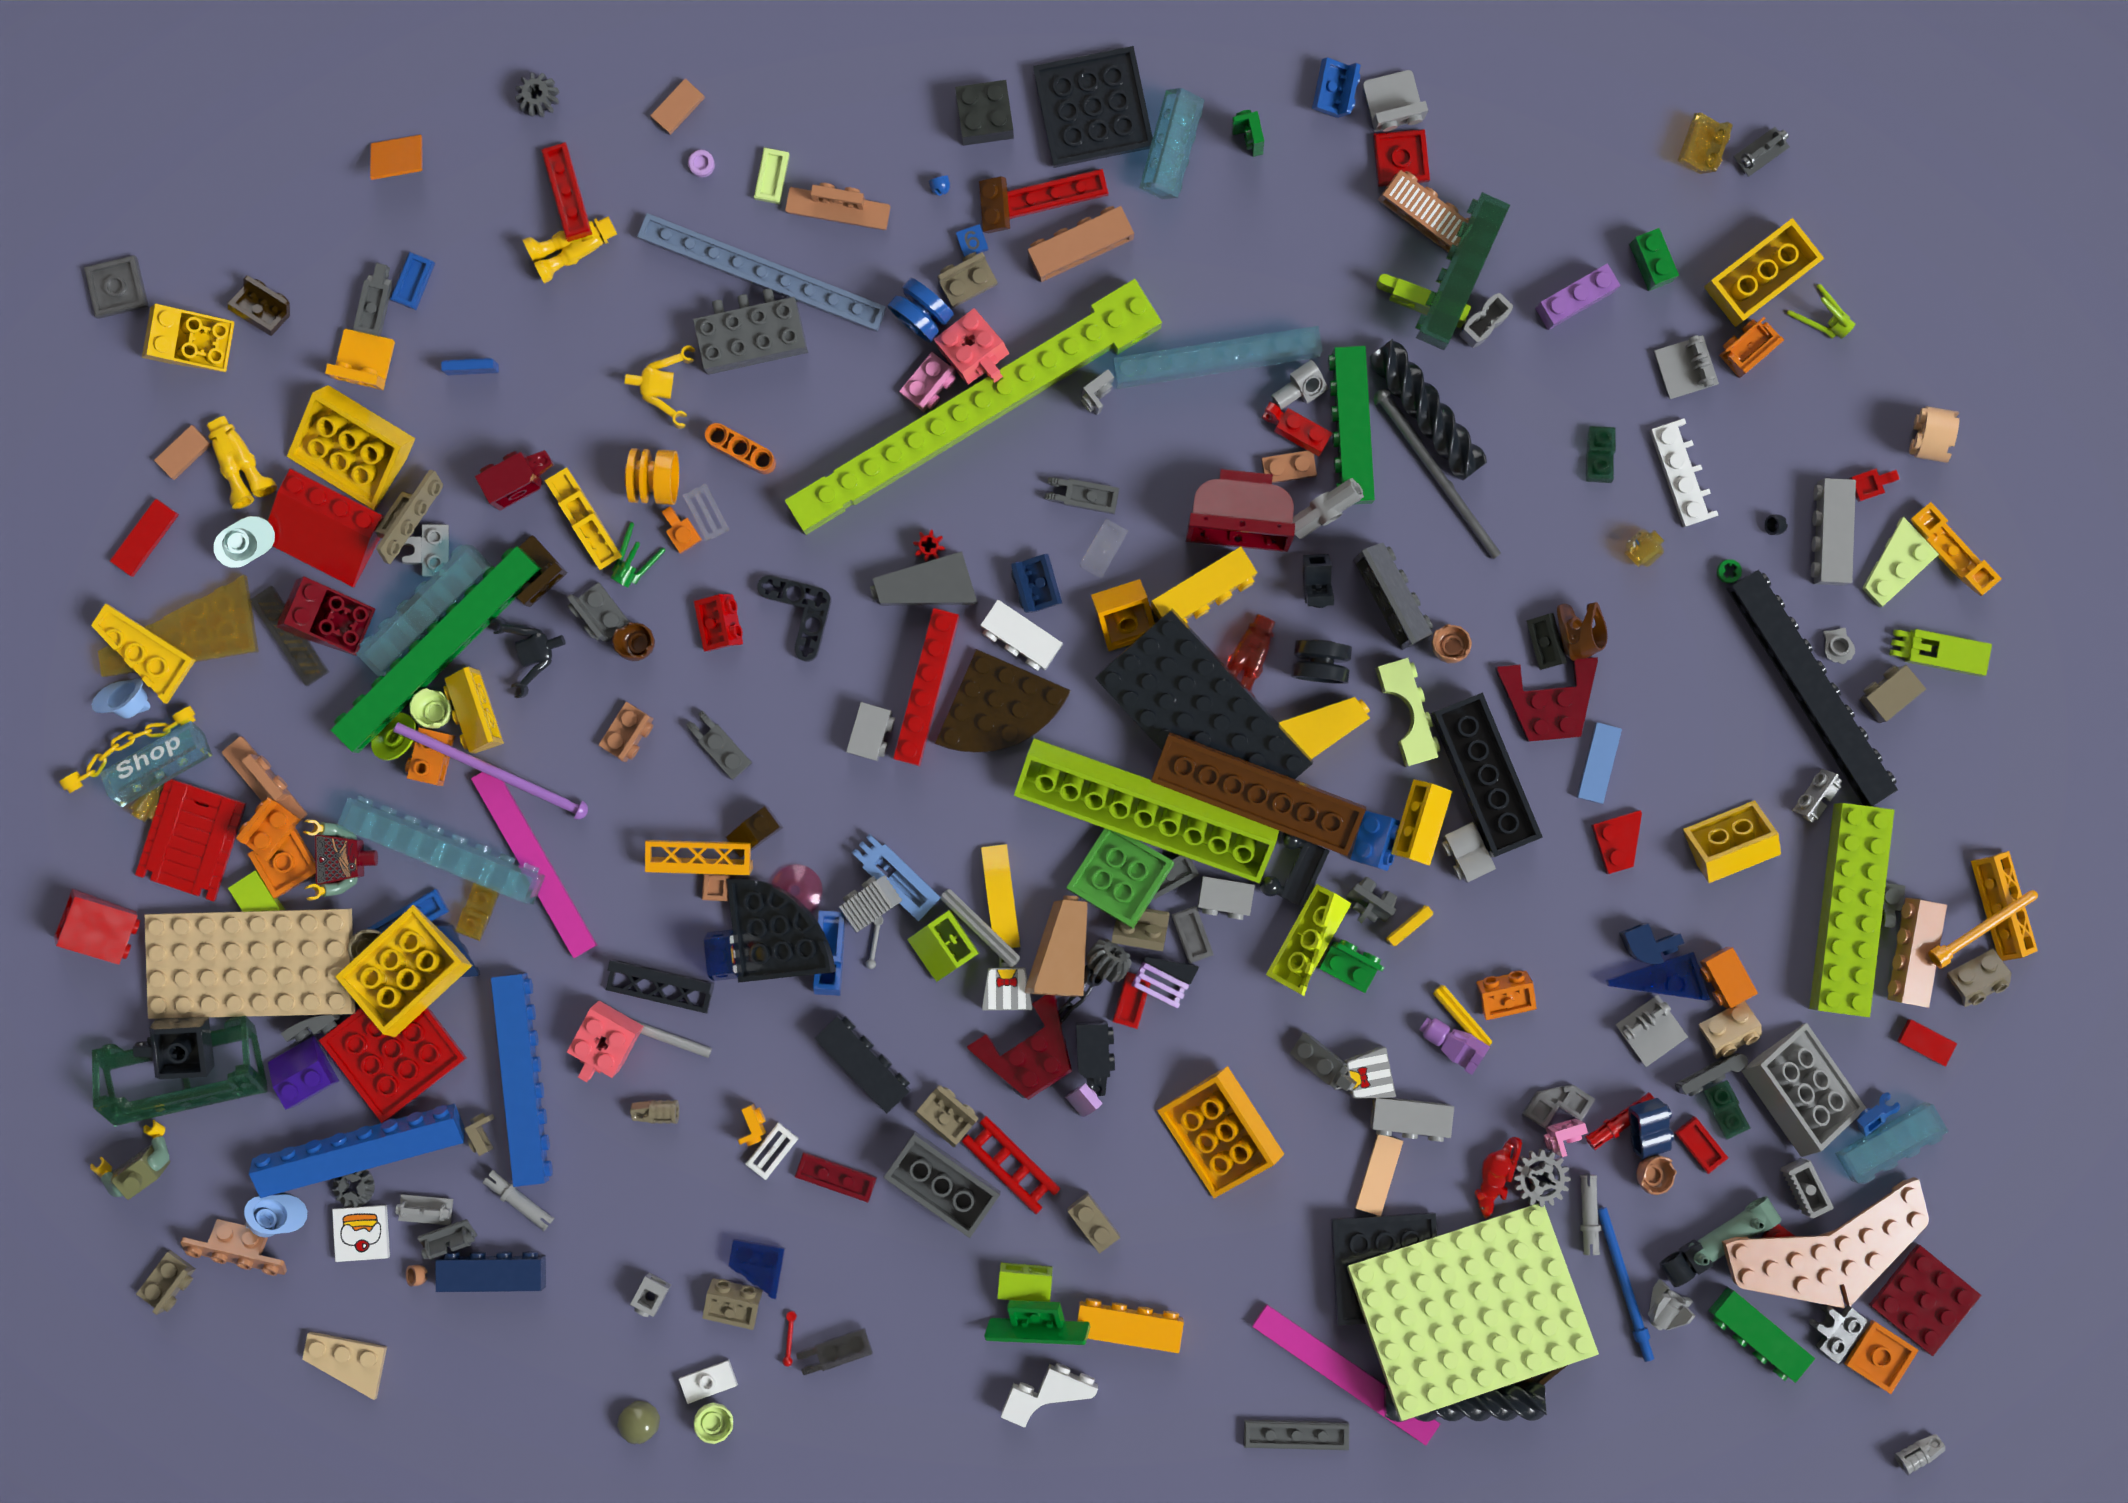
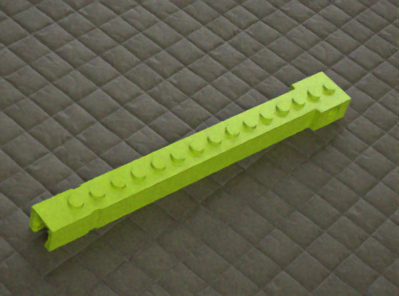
M1136 279L1092 304V314L1001 368L1000 373L1003 377L994 383L988 376L833 470L834 473L826 478L825 476L787 498L785 502L806 535L845 512L846 508L853 504L857 505L1108 351L1114 349L1118 355L1161 329L1162 321Z

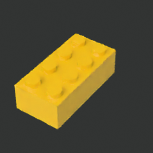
M1792 218L1713 278L1704 288L1736 327L1825 258Z
M1239 547L1152 600L1150 607L1158 620L1173 608L1188 623L1187 619L1194 616L1195 619H1198L1209 612L1211 604L1216 602L1219 606L1229 600L1232 596L1231 592L1238 589L1239 592H1242L1252 586L1255 582L1254 578L1257 575V571L1243 548Z

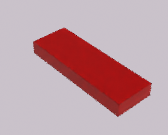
M155 499L111 558L110 562L134 577L179 514L159 499Z

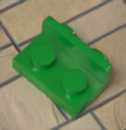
M1243 110L1236 113V116L1232 117V135L1245 133L1246 149L1252 150L1253 157L1263 155L1264 137L1258 111Z

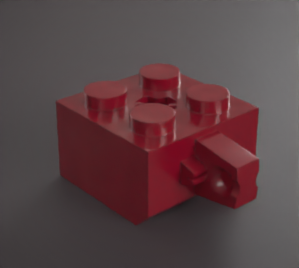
M545 450L530 456L514 451L503 457L504 461L497 465L489 464L479 470L480 474L476 475L475 478L489 504L501 511L540 490L543 482L540 475L554 466Z

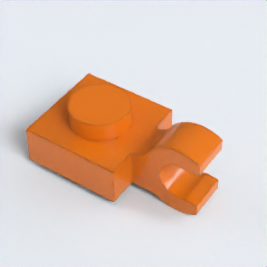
M671 506L662 511L672 526L666 533L680 554L702 541L689 518L681 521Z

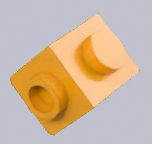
M754 1104L742 1109L751 1133L739 1138V1145L746 1142L748 1147L762 1141L760 1136L766 1133L763 1123L766 1122L761 1108H756Z

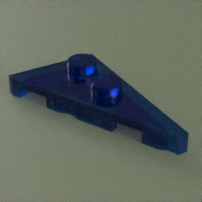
M1692 951L1664 960V963L1652 964L1606 980L1607 986L1705 1001L1710 1000L1695 953Z

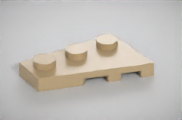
M309 1332L302 1360L375 1400L378 1395L387 1346Z

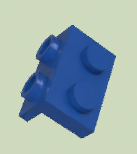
M1328 57L1322 59L1312 109L1336 118L1351 114L1355 106L1354 97L1356 87L1360 81L1359 72L1361 65L1358 63L1347 65Z
M1365 811L1350 860L1388 871L1395 858V855L1391 854L1401 821Z

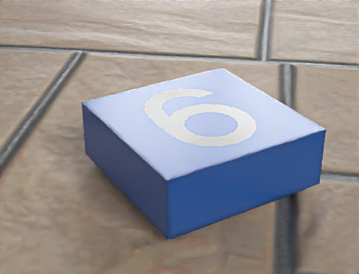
M980 224L956 232L964 257L974 252L979 254L989 250Z

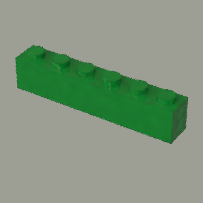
M1366 346L1335 347L1332 355H1328V369L1333 371L1334 381H1330L1329 387L1330 396H1335V406H1331L1332 422H1336L1337 432H1333V447H1338V457L1334 458L1335 473H1339L1340 483H1336V488L1348 479L1353 478L1362 488L1364 496L1355 504H1372L1375 500Z

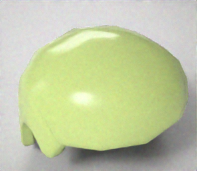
M427 688L422 689L413 695L409 703L411 716L415 722L425 728H440L449 721L452 715L451 702L441 691L429 690Z
M706 1404L697 1411L694 1417V1431L697 1437L705 1443L716 1444L724 1441L733 1430V1416L723 1404Z

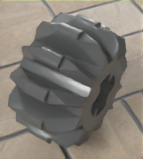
M531 72L530 80L528 81L526 78L521 77L524 85H519L515 88L520 93L515 96V100L521 103L520 109L523 112L528 111L531 117H534L538 111L540 117L544 118V110L546 109L553 113L554 109L551 104H559V100L555 96L560 93L559 89L554 87V80L552 78L546 79L544 73H541L537 78ZM538 91L542 93L540 97L538 96ZM534 93L537 94V99H534Z
M1107 938L1094 943L1086 957L1087 966L1094 971L1093 974L1100 976L1101 980L1106 979L1110 983L1114 981L1119 982L1123 979L1132 964L1129 959L1130 954L1124 951V947L1111 943Z

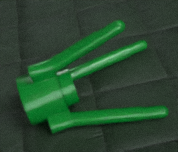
M633 522L629 523L620 549L622 557L617 559L612 568L614 572L610 577L629 588L631 583L637 584L640 577L665 552V548H661L635 574L636 568L630 564L640 546L639 542H635L626 561H623L634 528Z

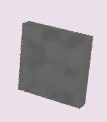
M133 255L84 267L96 318H105L149 307L136 256Z

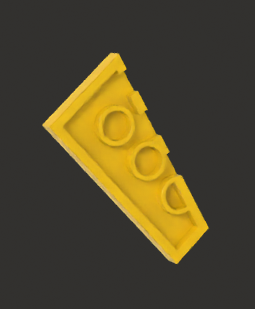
M109 604L103 606L91 625L122 656L129 667L138 673L145 684L153 689L163 703L168 704L196 661Z

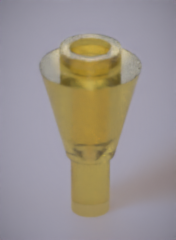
M157 775L151 787L129 807L133 810L132 816L143 822H146L147 818L153 820L160 796L159 793L164 786L166 778Z

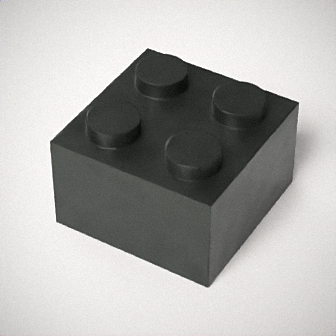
M1006 80L955 87L963 146L1014 139Z

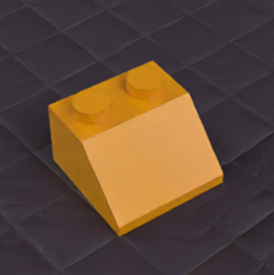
M1140 579L1091 594L1108 651L1131 645L1154 625L1148 597Z

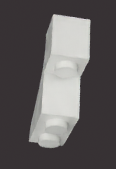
M1056 1363L1053 1366L1049 1364L1038 1393L1034 1392V1387L1026 1383L1020 1382L1019 1385L1013 1383L1002 1409L1001 1418L1026 1427L1030 1416L1040 1406L1048 1403L1091 1399L1097 1393L1098 1384L1094 1383L1095 1379L1089 1375L1081 1373L1080 1376L1070 1373L1071 1369L1065 1365Z

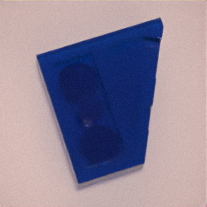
M734 1239L728 1266L738 1274L746 1277L754 1286H758L769 1294L770 1298L776 1299L785 1247Z

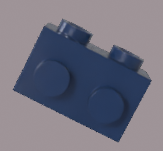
M1042 554L1022 562L1011 563V576L1014 583L1017 584L1019 604L1025 613L1038 612L1062 604L1049 554Z

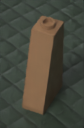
M1063 896V900L1053 902L1025 987L1026 994L1083 996L1088 902L1079 901L1078 896Z

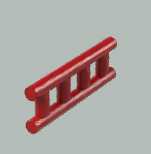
M985 1116L979 1122L985 1129L974 1140L967 1135L961 1142L1036 1215L1043 1208L1037 1201L1047 1191L1054 1196L1061 1188L995 1123ZM991 1136L1003 1146L993 1158L982 1148ZM1010 1154L1022 1164L1012 1176L1000 1166ZM1029 1172L1040 1182L1031 1194L1019 1184Z

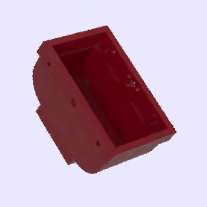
M1221 469L1218 479H1212L1203 483L1196 491L1187 525L1185 542L1288 552L1295 533L1293 500L1285 489L1272 485L1273 474ZM1239 537L1240 542H1236L1234 539Z

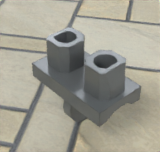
M1365 877L1359 884L1357 883L1346 897L1355 902L1353 909L1360 913L1357 919L1360 923H1363L1366 918L1374 923L1377 918L1386 922L1396 911L1394 905L1397 896L1386 890L1380 898L1374 895L1372 892L1377 884L1369 877Z

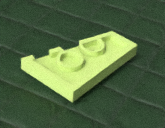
M1905 517L1900 518L1896 525L1897 528L1892 537L1889 538L1885 545V550L1862 588L1879 607H1883L1939 555Z

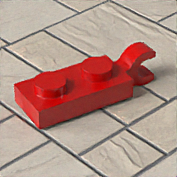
M1269 402L1262 416L1267 422L1277 425L1275 433L1318 457L1333 434L1331 431L1289 408L1283 413L1280 407L1272 402Z

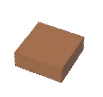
M703 874L702 900L729 901L727 879H730L731 875Z

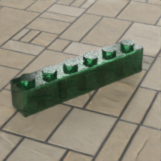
M1483 192L1478 200L1472 199L1466 212L1471 214L1467 223L1464 221L1461 223L1456 236L1460 237L1457 246L1452 244L1446 259L1450 260L1447 269L1441 268L1435 281L1439 283V287L1436 292L1431 291L1425 304L1429 307L1426 316L1421 314L1415 326V329L1419 330L1416 336L1417 339L1445 350L1510 204Z

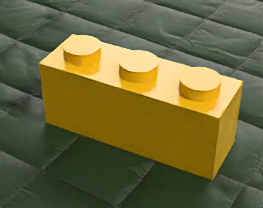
M1413 779L1391 854L1430 866L1452 794L1451 790Z

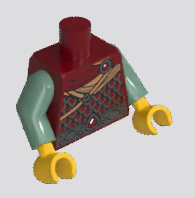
M305 820V822L313 823L314 829L311 832H303L307 835H315L316 884H311L304 888H313L315 896L306 898L307 900L318 899L321 895L327 897L342 894L356 885L358 878L364 877V866H377V850H364L363 840H358L356 834L341 824L326 822L319 824L316 820Z

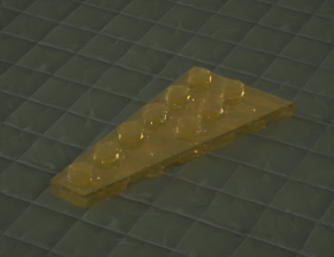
M242 575L230 584L215 589L209 595L201 599L198 598L164 616L163 619L145 626L154 634L194 658L195 662L259 652L246 575ZM110 645L98 651L102 677L136 672L133 668L129 667L122 656Z

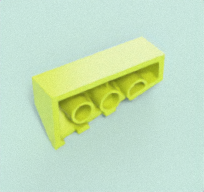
M1316 884L1266 975L1305 996L1310 977L1351 903L1336 893Z

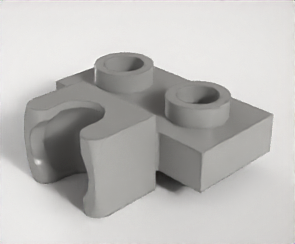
M422 525V538L409 537L404 545L414 547L415 552L410 556H403L402 564L422 565V577H449V525Z

